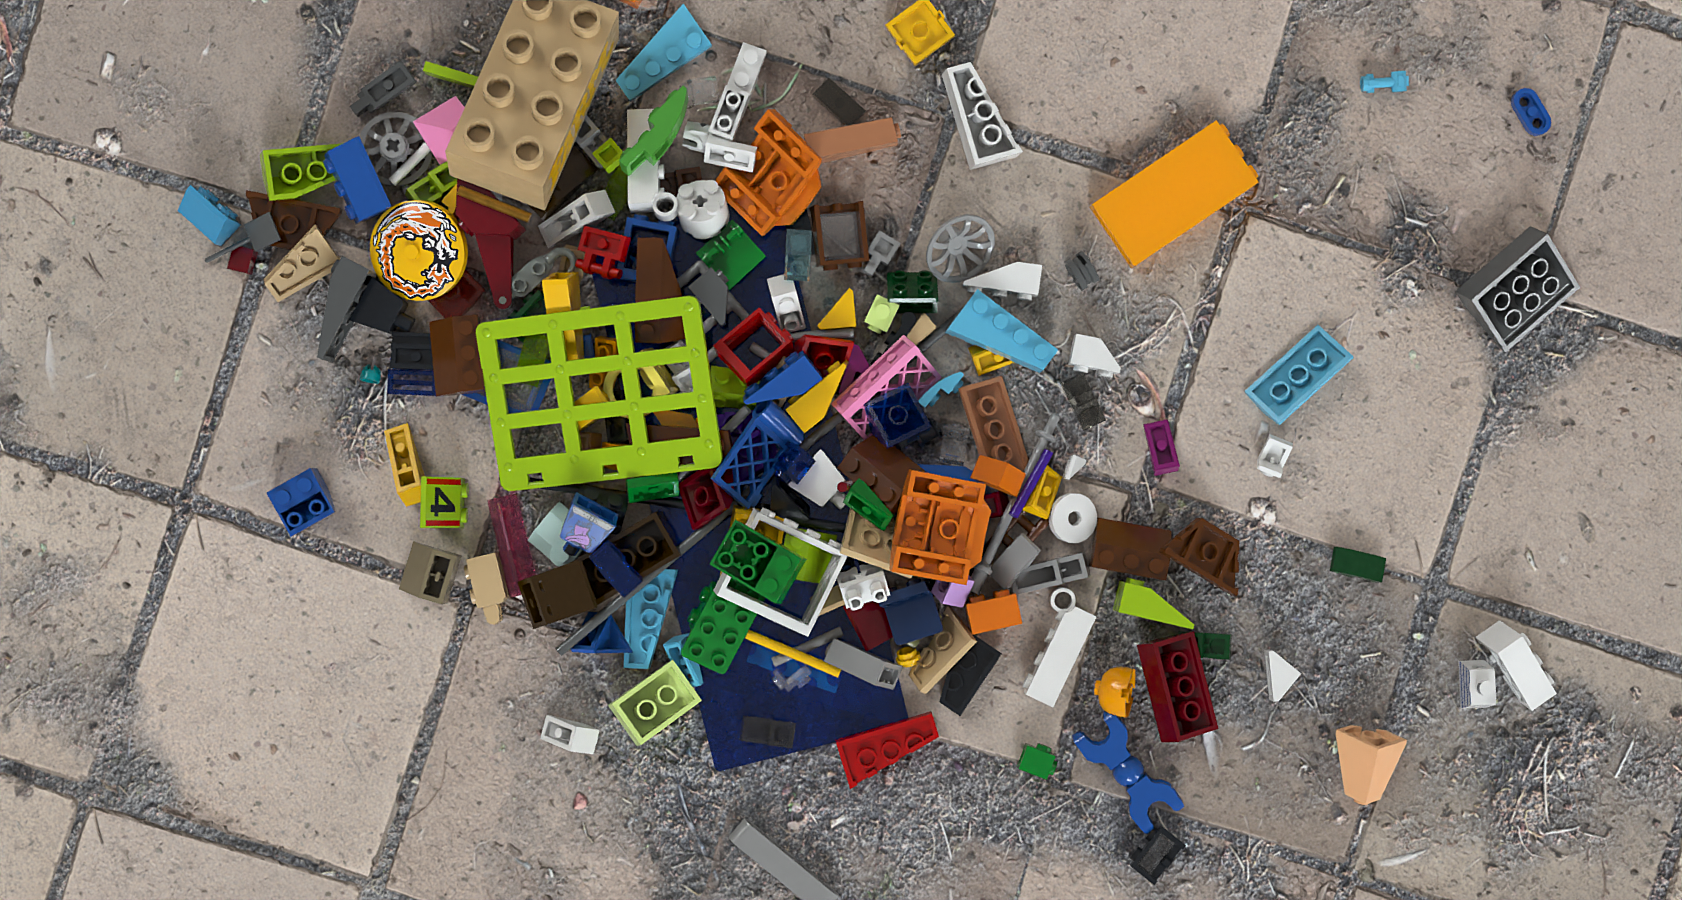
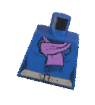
M576 492L560 533L561 539L567 541L563 546L564 552L570 556H576L580 549L592 553L614 530L618 514Z

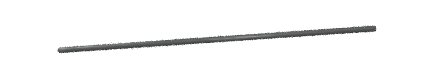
M964 306L916 345L921 353H924L946 334V330ZM917 356L911 359L907 363V366L911 364L915 359H917ZM839 412L835 413L804 439L799 446L786 454L767 483L773 479L776 473H781L843 421L842 415ZM750 485L741 492V496L745 500L750 494ZM733 499L729 509L698 528L678 545L681 556L731 515L734 505H741ZM678 558L625 589L555 648L561 656L564 655Z

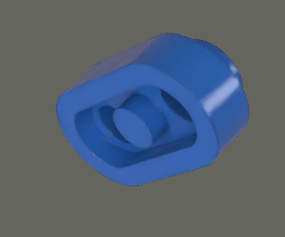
M1523 88L1515 92L1511 98V106L1526 132L1533 136H1540L1546 133L1551 127V117L1536 92L1529 88ZM1521 98H1524L1526 100V106H1522L1520 104ZM1533 120H1537L1539 122L1538 128L1533 126Z

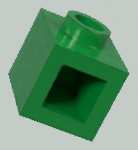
M1025 743L1017 768L1047 780L1049 774L1053 776L1058 761H1055L1056 756L1051 753L1052 748L1037 743L1036 747Z

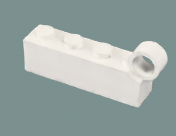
M653 109L627 110V148H632L638 142L643 132L646 130L650 131L648 118ZM646 159L628 176V206L630 213L654 212L659 220L671 221L678 215V202L673 194L665 192L664 188H660V179H665L664 164H660V159L654 166ZM668 201L674 205L673 209L666 213L659 211L658 206L662 202Z
M1063 587L1055 589L1050 595L1049 602L1051 607L1057 611L1055 619L1058 622L1054 629H1049L1044 639L1047 645L1043 652L1039 651L1033 662L1036 668L1033 674L1028 673L1022 686L1026 688L1024 691L1026 695L1051 707H1054L1096 619V616L1076 607L1074 593ZM1060 592L1068 593L1071 599L1069 606L1063 609L1058 608L1054 602L1055 596Z

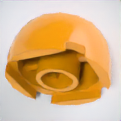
M1114 667L1103 674L1101 681L1096 680L1094 695L1099 696V704L1104 711L1117 717L1126 718L1129 716L1134 698L1131 696L1136 684V670L1129 667Z

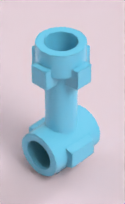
M1406 71L1391 72V77L1374 78L1373 74H1366V76H1361L1360 89L1362 92L1366 91V93H1374V88L1391 87V92L1407 91V86H1409V76H1406Z

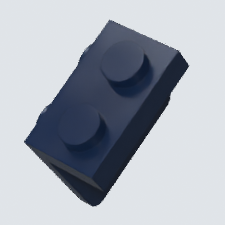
M915 579L907 582V587L899 590L897 586L888 588L890 595L887 596L886 601L879 603V606L885 609L891 632L897 645H904L943 631V625L933 593L931 592L930 583L926 581L921 582V579Z

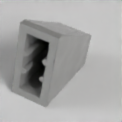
M835 638L825 651L826 657L824 662L873 685L894 690L903 666Z

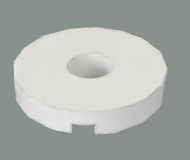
M1067 493L1060 496L1053 503L1051 516H1049V525L1051 531L1058 539L1067 543H1079L1086 540L1093 533L1097 524V512L1095 505L1088 497L1082 494ZM1074 511L1077 514V521L1071 525L1068 521V516Z

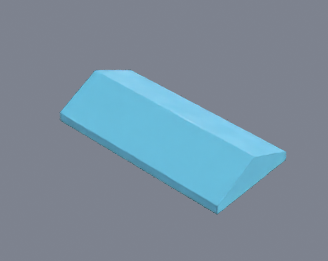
M1317 325L1244 392L1266 416L1280 425L1353 359V355L1323 328Z

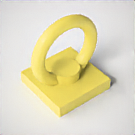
M654 348L643 349L641 351L654 350ZM665 365L638 368L642 379L652 389V396L674 394L680 390L671 379L672 376ZM621 370L608 371L605 377L603 391L608 395L610 401H616L613 385Z

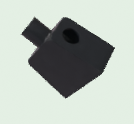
M371 278L349 319L355 323L392 334L397 326L409 332L415 323V318L404 313L408 303L374 278Z

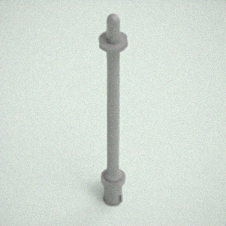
M1057 413L1050 415L1043 431L1036 430L1035 432L1039 440L1023 471L1026 475L1018 496L1041 454L1046 449L1048 442L1055 443L1057 440L1052 436L1060 419ZM1018 496L1011 497L981 562L973 567L974 570L971 578L975 582L970 592L979 596L987 576H991L993 572L990 564L1013 518L1009 515V512Z

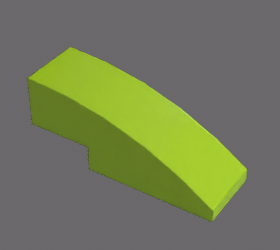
M446 161L428 172L425 178L408 187L405 196L409 201L427 200L437 204L457 184V178L450 176Z

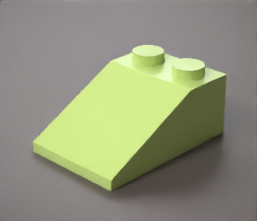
M671 660L615 699L608 706L636 746H639L702 700L674 660Z

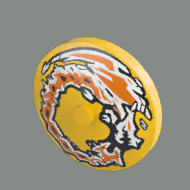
M427 200L405 201L389 208L378 219L370 239L371 262L380 281L394 294L414 301L434 299L449 292L461 279L468 259L467 240L463 229L457 223L458 220L444 207Z

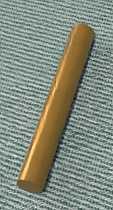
M460 185L457 191L459 196L527 223L531 219L532 213Z

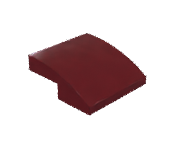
M874 601L866 602L862 608L854 611L851 608L846 609V605L843 606L866 651L893 637L885 609L880 607L879 603Z

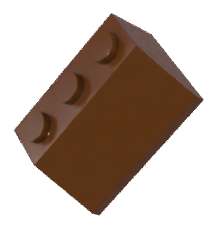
M478 314L454 316L429 322L436 397L485 392L483 369L481 368L476 338V328L480 324Z
M879 432L852 447L837 467L854 483L858 478L863 480L890 512L896 515L908 470L926 472Z
M1097 517L1089 567L1166 581L1170 558L1159 551L1171 540V531Z

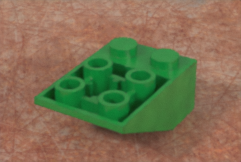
M735 519L710 565L775 604H781L807 559Z

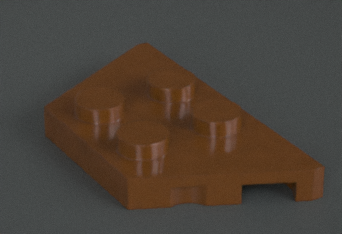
M246 190V197L249 199L253 220L268 212L272 215L282 239L270 245L272 247L291 250L315 224L325 236L343 211L341 208L295 199L269 201L267 194Z
M1196 518L1160 549L1159 552L1231 596L1238 595V588H1235V573H1239L1238 554L1240 541L1205 519Z

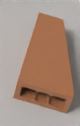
M892 117L804 134L806 144L822 158L821 164L897 146V139L901 138L898 123L893 124Z

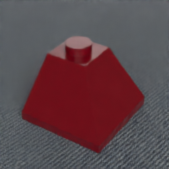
M718 467L698 470L679 483V491L692 530H697L729 509L733 498L710 479ZM732 468L726 469L721 476V479L726 483L733 482Z

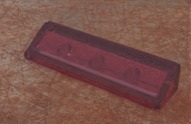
M516 493L487 501L510 597L521 595L518 581L536 575Z

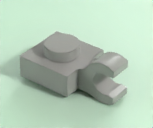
M879 230L868 248L869 255L872 257L863 273L872 277L880 262L887 266L901 243Z

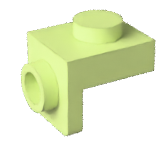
M877 294L864 321L869 324L867 328L881 334L882 330L887 332L900 304L889 303L887 298Z

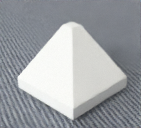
M1076 455L1069 456L1062 476L1063 479L1069 480L1085 465L1086 460Z

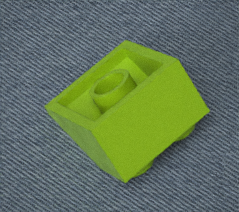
M798 528V529H800V530H802V531H804V532L807 531V529ZM817 532L821 534L820 539L829 542L830 539L835 541L837 539V535ZM786 533L784 546L807 559L795 580L819 583L833 554Z

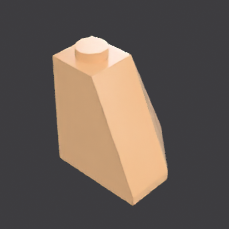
M1354 725L1336 729V741L1345 795L1353 798L1356 803L1361 805H1368L1380 800L1406 746L1407 740L1381 729H1376L1375 732L1362 731L1361 726Z

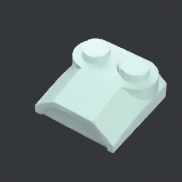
M558 502L546 515L528 539L532 545L558 567L574 561L584 551L580 549L576 556H570L563 550V546L567 541L561 539L560 533L569 509L561 502Z

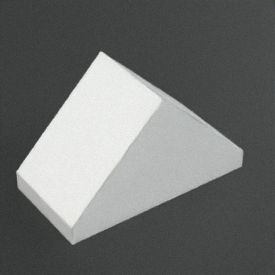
M1268 649L1264 650L1269 700L1277 702L1301 673L1277 653Z

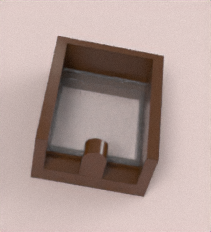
M863 201L850 204L835 203L827 206L813 205L809 207L814 240L815 267L823 266V271L838 270V265L847 264V268L852 269L861 268L862 263L869 261Z

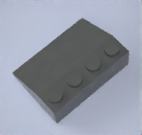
M1530 226L1455 292L1468 312L1500 349L1506 353L1575 293L1580 286L1549 235Z

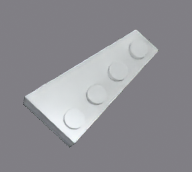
M968 62L947 68L942 77L969 169H976L1019 156L1023 151L1019 144H1016L1008 125H1005L998 113L997 106L987 94V89L972 63Z

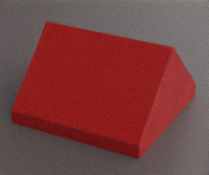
M805 334L795 342L794 352L799 353L803 350L821 372L822 378L829 374L827 369L835 362L839 361L841 364L845 360L849 362L854 341Z

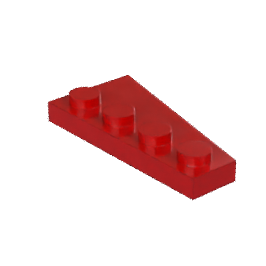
M930 711L835 741L851 789L867 777L874 776L884 767L896 763L901 757L908 753H913L935 740L939 735L932 712Z

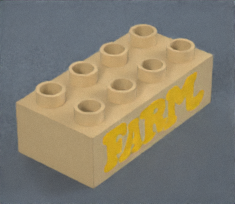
M513 0L445 150L450 176L545 211L619 40V12L588 0Z

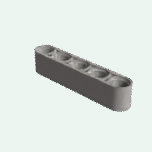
M743 818L728 837L732 843L800 899L836 900L839 897V894L831 886L747 818Z

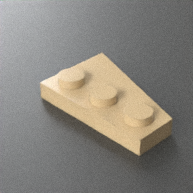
M315 224L263 279L264 284L277 302H280L331 273L333 264L337 259L340 260V258Z
M947 606L943 613L946 615L942 621L943 631L935 634L929 646L923 648L920 653L921 658L908 674L919 691L924 694L977 642L954 609Z

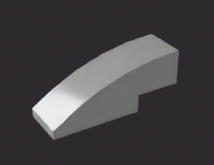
M1085 551L1031 564L1020 573L1012 584L1013 593L1017 595L1090 577L1091 574Z

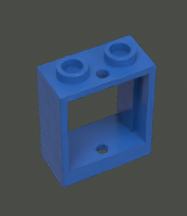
M634 214V218L627 217L623 236L631 238L634 226L669 233L666 247L671 261L673 260L678 235V228L673 226L674 222L661 220L658 223L648 221L649 217ZM628 248L625 262L618 261L617 268L623 271L620 279L636 282V270L625 268L629 252Z

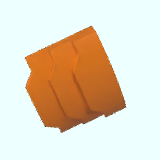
M768 109L754 127V130L759 134L751 144V146L757 147L753 173L725 167L715 180L723 190L726 201L761 236L767 234L774 226L793 225L822 187L818 170L822 158L806 144L807 142L791 128L792 125L775 109Z
M909 469L895 523L889 570L896 573L967 585L969 570L982 560L984 541L991 510L984 500L986 484Z

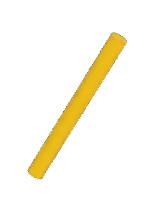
M750 629L746 634L745 639L837 678L841 672V669L821 659Z

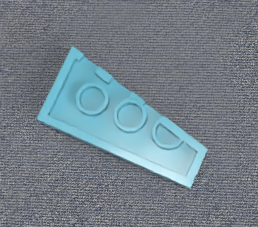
M684 4L681 5L616 79V82L630 102L712 47V44Z
M665 569L626 602L625 639L633 653H624L623 668H651L678 569Z

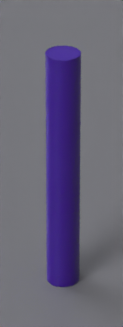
M1044 449L1009 512V515L1012 517H1019L1053 455L1051 451Z

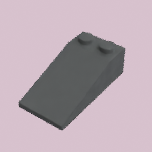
M344 256L340 260L337 259L331 268V273L333 274L330 278L317 358L332 363L354 324L349 319L371 278L378 279L375 272Z

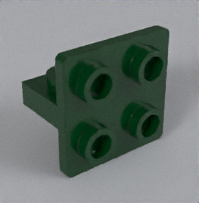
M927 270L919 272H888V302L900 304L896 313H937V278Z

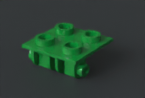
M733 220L721 229L717 236H714L696 252L698 257L709 268L712 267L715 272L718 269L721 270L729 280L725 283L729 290L766 257Z

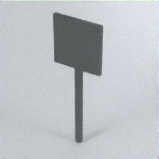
M268 212L244 224L249 237L205 258V262L208 263L250 241L255 252H258L282 240L271 213Z

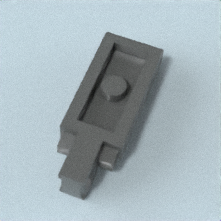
M399 61L361 88V92L357 94L360 99L350 105V108L357 117L366 111L370 113L378 111L417 81L404 63Z

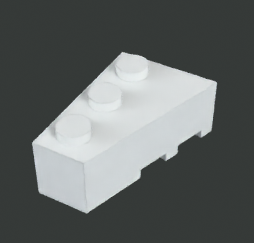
M1499 620L1475 637L1479 644H1483L1490 650L1492 654L1489 656L1490 660L1493 663L1497 662L1504 674L1502 677L1518 700L1531 711L1557 694L1552 687V684H1554L1553 679L1546 671L1542 670L1541 665L1543 662L1529 648L1531 642L1524 633H1517Z

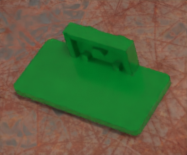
M732 577L727 585L762 602L766 599ZM711 581L709 587L705 586L700 594L699 600L701 602L698 608H693L689 614L687 621L690 622V633L681 648V655L719 674H724L757 613L717 596L713 591L717 583Z

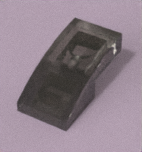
M1080 373L1060 383L1083 431L1106 421L1084 373Z
M743 715L740 740L767 744L769 746L792 748L796 723Z

